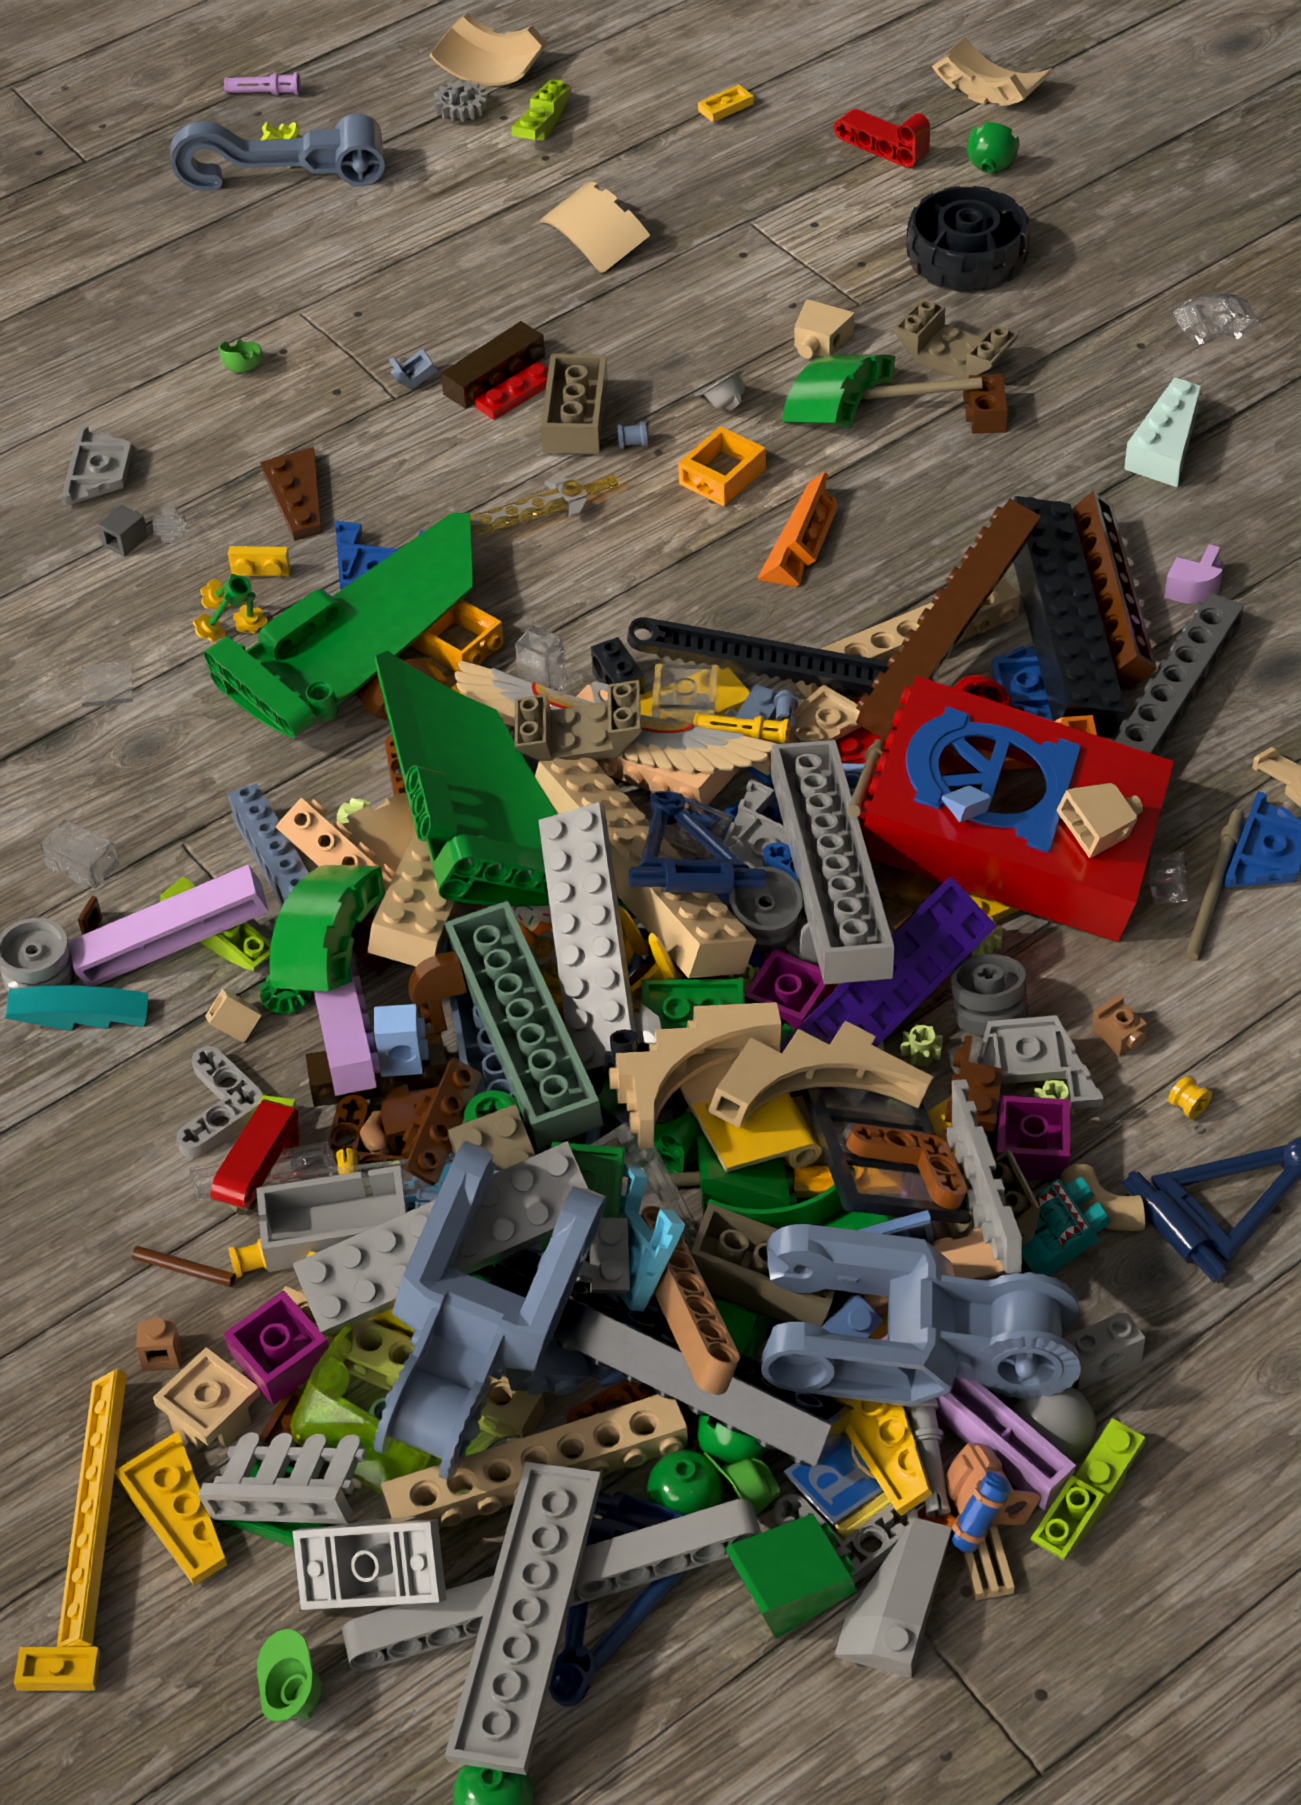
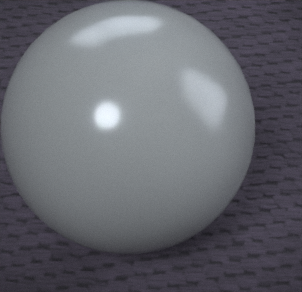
M1072 1386L1066 1388L1062 1393H1055L1050 1397L1043 1395L1037 1398L1026 1399L1015 1397L1009 1407L1072 1462L1082 1458L1095 1441L1096 1418L1094 1411L1085 1396Z

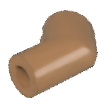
M373 1111L360 1130V1138L364 1146L371 1153L387 1155L390 1149L387 1145V1137L382 1130L381 1111Z

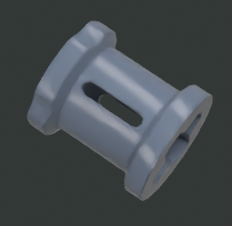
M645 421L640 422V425L633 426L617 424L620 450H623L625 446L642 444L643 447H648Z

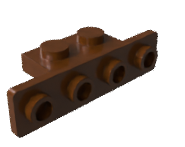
M966 1035L963 1047L956 1046L953 1067H958L959 1072L958 1074L952 1073L949 1094H952V1080L966 1079L969 1086L968 1101H974L978 1126H983L985 1131L994 1132L1003 1068L969 1062L973 1036ZM952 1101L947 1103L944 1122L951 1123L950 1127H952ZM943 1129L942 1139L946 1142L947 1129Z
M452 1058L449 1061L439 1087L429 1096L424 1094L414 1110V1113L418 1115L416 1121L408 1126L402 1139L406 1144L401 1156L408 1159L405 1170L431 1186L438 1183L452 1149L448 1130L462 1125L465 1107L473 1098L482 1076L479 1071L456 1058Z

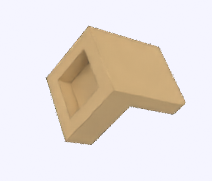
M222 988L205 1017L213 1027L240 1042H245L260 1019L261 1013L256 1006Z

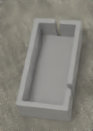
M400 1165L368 1170L373 1196L369 1197L366 1195L361 1172L257 1188L261 1249L268 1272L294 1268L292 1263L305 1258L310 1251L317 1253L407 1213L406 1189Z

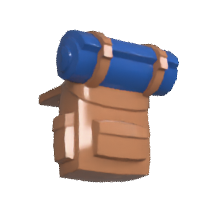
M968 1443L953 1460L946 1474L947 1495L959 1514L952 1526L951 1543L961 1551L975 1552L979 1544L985 1540L990 1526L998 1524L1025 1525L1041 1499L1037 1492L1013 1490L1002 1471V1464L999 1458L996 1457L995 1453L987 1445ZM1022 1501L1026 1502L1025 1507L1019 1513L1008 1514L1007 1506H1013Z

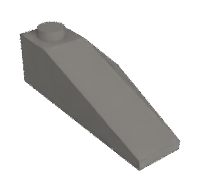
M916 1517L913 1518L846 1615L835 1657L912 1679L952 1527Z

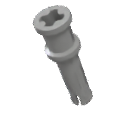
M933 1398L904 1407L906 1413L910 1416L912 1432L933 1495L925 1500L926 1515L928 1517H935V1511H937L938 1517L949 1514L951 1509L948 1502L939 1447L944 1436L943 1431L938 1429L936 1417L938 1400Z

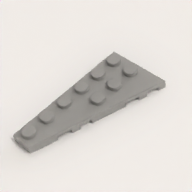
M952 1080V1127L947 1128V1142L950 1149L952 1148V1154L967 1186L964 1201L969 1212L973 1215L975 1226L977 1228L980 1227L982 1230L984 1242L990 1244L994 1259L1000 1261L1006 1274L1021 1272L1022 1237L1011 1206H1006L1002 1180H994L991 1170H996V1163L983 1126H978L974 1101H968L969 1086L967 1080Z

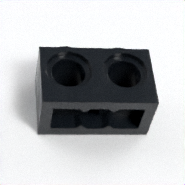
M619 637L591 646L592 673L598 682L609 685L639 680L640 695L645 693L644 674Z

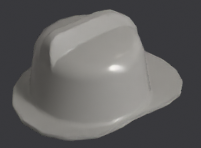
M737 371L694 393V396L703 394L716 409L725 408L733 410L741 404V397L746 393L741 376L744 371Z

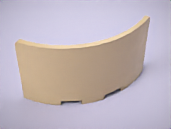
M467 12L450 27L430 53V58L444 70L462 80H469L471 83H479L485 86H501L522 78L547 46L548 42L532 25L523 30L499 34L495 33L493 28L482 24Z
M966 38L961 39L932 66L946 84L954 90L958 88L968 94V99L982 104L987 102L999 103V106L1011 105L1024 100L1053 72L1052 68L1038 73H1018L1004 69L981 55Z
M592 181L586 182L540 219L541 223H548L567 236L600 273H604L650 236L645 227L630 210L624 212L616 204L619 201L615 195L607 189L600 191L599 185Z
M406 792L386 798V802L375 810H371L370 806H367L348 815L347 819L349 822L343 824L352 833L348 838L354 844L364 843L376 854L372 858L375 863L381 867L385 863L395 872L415 832ZM297 846L294 847L309 873L319 867Z

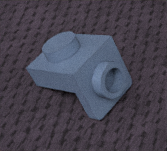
M423 348L402 365L394 357L389 359L394 367L391 371L394 378L400 385L405 382L411 390L438 371Z

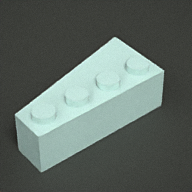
M1174 377L1127 442L1124 470L1178 487L1180 473L1198 411L1200 385Z

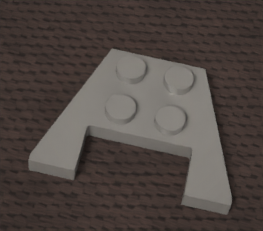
M750 779L746 787L745 797L739 803L738 814L735 821L731 822L723 843L731 836H737L745 846V851L738 857L749 868L763 866V850L767 845L776 842L788 845L783 825L761 815L776 799L775 790L754 779Z
M1057 1015L987 1022L978 1064L1003 1068L1001 1084L1067 1079L1071 1109L1103 1107V1094L1099 1088L1095 1087L1089 1070L1080 1061L1076 1054V1048Z

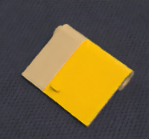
M736 1059L728 1060L705 1069L679 1087L726 1173L782 1156L786 1157L792 1167L802 1168L813 1163L821 1154V1146L789 1093L772 1099L749 1116L740 1128L708 1112L716 1088Z

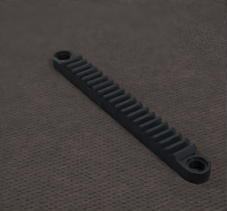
M647 617L634 619L630 623L627 633V641L634 650L656 654L661 659L667 656L672 661L682 659L683 663H688L689 661H694L696 665L706 663L710 668L717 665L721 670L728 667L731 668L732 672L743 670L744 674L755 672L756 676L766 674L771 679L777 676L782 681L791 679L793 683L804 681L805 685H810L811 683H816L817 687L827 685L832 690L838 687L842 692L852 690L854 694L864 692L870 695L874 690L871 686L879 672L886 673L889 669L887 666L888 661ZM646 629L651 633L652 637L648 640L638 639L635 631Z

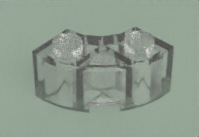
M1229 293L1208 294L1188 300L1173 312L1183 333L1199 345L1218 336H1231L1238 339L1258 322L1249 302L1238 295Z

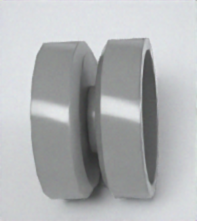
M33 917L19 920L8 926L0 934V970L7 991L12 988L70 986L76 972L73 968L66 932L58 923L47 918Z

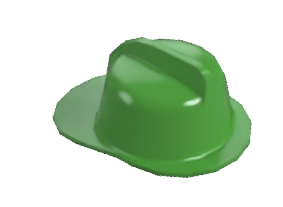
M703 1453L716 1467L723 1479L739 1495L740 1499H746L752 1503L756 1517L779 1495L780 1487L764 1462L752 1458L719 1467L707 1453Z
M291 1629L277 1631L264 1643L257 1660V1677L262 1712L268 1720L278 1723L291 1718L309 1720L312 1718V1710L318 1704L322 1694L320 1676L312 1668L306 1639L298 1631Z

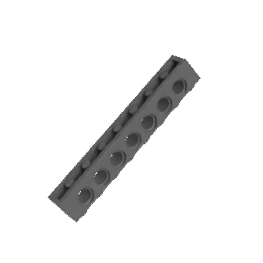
M1209 593L1204 603H1198L1193 620L1185 623L1181 639L1173 642L1168 659H1162L1157 670V676L1155 679H1149L1143 698L1136 699L1132 708V715L1130 718H1124L1119 729V735L1117 738L1112 737V741L1160 756L1241 627L1244 604L1213 593Z

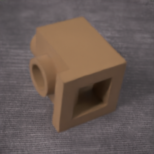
M1120 994L1094 1010L1092 1032L1119 1057L1130 1049L1135 1050L1139 1048L1145 1041L1147 1022L1124 1003V997Z
M153 1317L146 1322H138L136 1350L143 1371L180 1369L182 1337L181 1334H178L175 1320L166 1321ZM167 1350L168 1356H152V1351Z

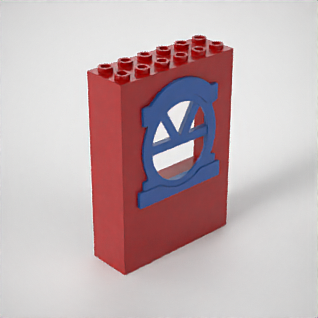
M916 675L912 687L905 686L899 704L905 707L897 708L892 726L896 727L897 730L891 729L889 731L883 748L889 750V753L885 751L881 753L876 772L881 773V776L877 774L873 776L867 794L873 796V798L866 797L859 816L860 819L865 820V822L858 821L869 859L940 883L953 877L967 892L1119 942L1137 902L1174 761ZM950 745L980 773L941 776L938 766L939 757L942 751ZM971 745L991 751L990 762ZM1005 756L1042 769L1046 778L1045 795L1035 807L1024 812L998 814L988 812L987 810L986 813L959 822L941 799L943 795L951 793L948 787L982 784L980 791L987 793L992 798ZM1112 783L1116 785L1124 798L1133 795L1138 796L1142 802L1143 811L1137 815V821L1129 836L1091 858L1088 857L1056 811L1066 790Z

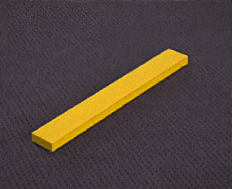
M119 1369L113 1370L92 1383L57 1647H89L93 1645L127 1373Z

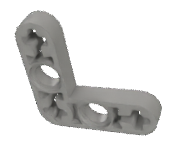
M204 1046L197 1049L192 1056V1065L196 1076L220 1101L178 1130L176 1136L179 1150L182 1155L188 1158H198L206 1154L245 1127L258 1107L263 1095L261 1090L219 1049L212 1046ZM214 1062L215 1072H213V1068L208 1063ZM226 1078L237 1080L236 1084L231 1087L225 1088L219 1085ZM243 1093V1097H244L248 1102H250V1103H251V1102H254V1103L251 1104V1105H250L249 1103H247V1102L243 1103V1102H242V1098H241V1094ZM225 1116L230 1118V1121L224 1126L218 1127L212 1124L218 1117ZM191 1138H192L193 1140H195V1141L199 1139V1141L196 1142V1143H194V1142L191 1141V1140L187 1142V1140H189V1139H191Z
M788 1494L776 1502L774 1511L778 1526L795 1520L792 1516L786 1518L785 1510L790 1509L792 1512L798 1510L799 1518L813 1513L820 1525L825 1523V1520L800 1495ZM891 1503L844 1541L831 1528L838 1540V1543L833 1545V1548L839 1557L844 1554L848 1556L858 1574L852 1578L854 1584L886 1559L908 1527V1525L904 1526L901 1523L895 1525L894 1517L898 1516L903 1519L908 1516L909 1525L914 1517L918 1518L915 1507L900 1516ZM889 1530H891V1538H892V1539H889V1537H888V1535H887V1533H886V1532H888ZM874 1536L879 1538L883 1544L878 1551L870 1553L862 1549L860 1546L861 1542L867 1537ZM852 1549L855 1551L856 1557L854 1559L852 1558Z

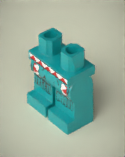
M1082 1176L1065 1186L1060 1179H1057L1050 1184L1051 1187L1040 1191L1035 1196L1040 1206L1039 1218L1034 1239L1022 1247V1256L1036 1275L1045 1274L1050 1276L1083 1253L1090 1245L1093 1247L1101 1242L1097 1233L1112 1222L1099 1202L1084 1212L1079 1208L1080 1205L1095 1196Z

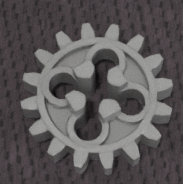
M457 80L456 84L448 82V87L440 86V91L434 92V109H436L437 115L442 114L443 119L451 117V121L454 122L457 118H460L464 122L465 118L469 117L473 120L475 114L481 116L482 110H487L488 95L485 92V87L479 88V83L471 85L469 80L465 83Z

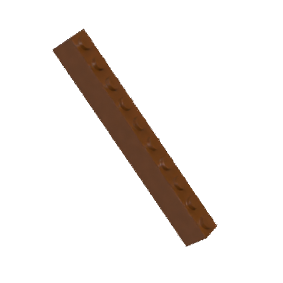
M1011 498L1003 508L998 506L989 520L992 524L989 528L983 526L976 537L975 542L978 544L975 548L968 547L961 559L963 563L961 568L959 569L956 566L953 568L946 580L948 583L946 589L940 587L931 602L934 606L931 610L928 608L924 609L917 621L919 627L916 631L910 629L902 642L904 646L902 651H894L887 663L889 667L887 672L880 671L871 686L874 688L870 695L865 693L856 707L860 711L856 720L858 725L885 741L891 729L897 730L896 727L892 726L897 708L905 707L899 704L905 686L912 687L916 675L932 680L1034 534L1041 518L1040 515Z

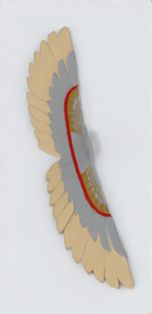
M460 661L458 666L461 672H455V679L458 682L456 684L457 689L463 692L462 695L496 709L506 727L515 728V698L546 694L551 710L607 702L601 697L600 690L608 691V684L593 682L591 685L594 703L534 682L530 683L495 668L489 669L466 661ZM641 715V733L617 757L623 759L624 753L626 758L635 764H638L640 760L646 766L654 768L656 764L657 767L673 771V766L682 771L693 774L695 770L715 774V769L735 771L734 766L751 767L752 762L767 760V753H771L772 745L776 743L747 737L742 733L696 727L694 724Z

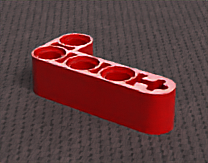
M854 108L838 119L833 126L836 136L842 141L905 168L913 167L929 153L930 123L926 116L921 113H914L900 126H897Z
M266 1099L260 1102L213 1179L210 1191L212 1200L247 1209L257 1195V1188L262 1187L277 1160L286 1163L293 1161L299 1145L298 1108Z

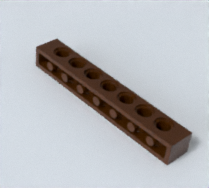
M1092 491L1072 508L1117 678L1119 684L1131 690L1157 670L1113 505Z

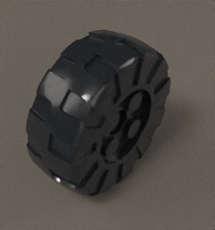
M979 186L944 188L942 191L934 194L931 193L921 199L920 204L914 207L911 212L906 235L907 255L910 258V265L918 275L921 274L932 285L940 288L942 286L951 288L958 292L991 290L1000 287L1004 282L1011 281L1020 273L1022 266L1026 262L1030 241L1028 216L1023 207L1019 206L1015 199L1004 193Z

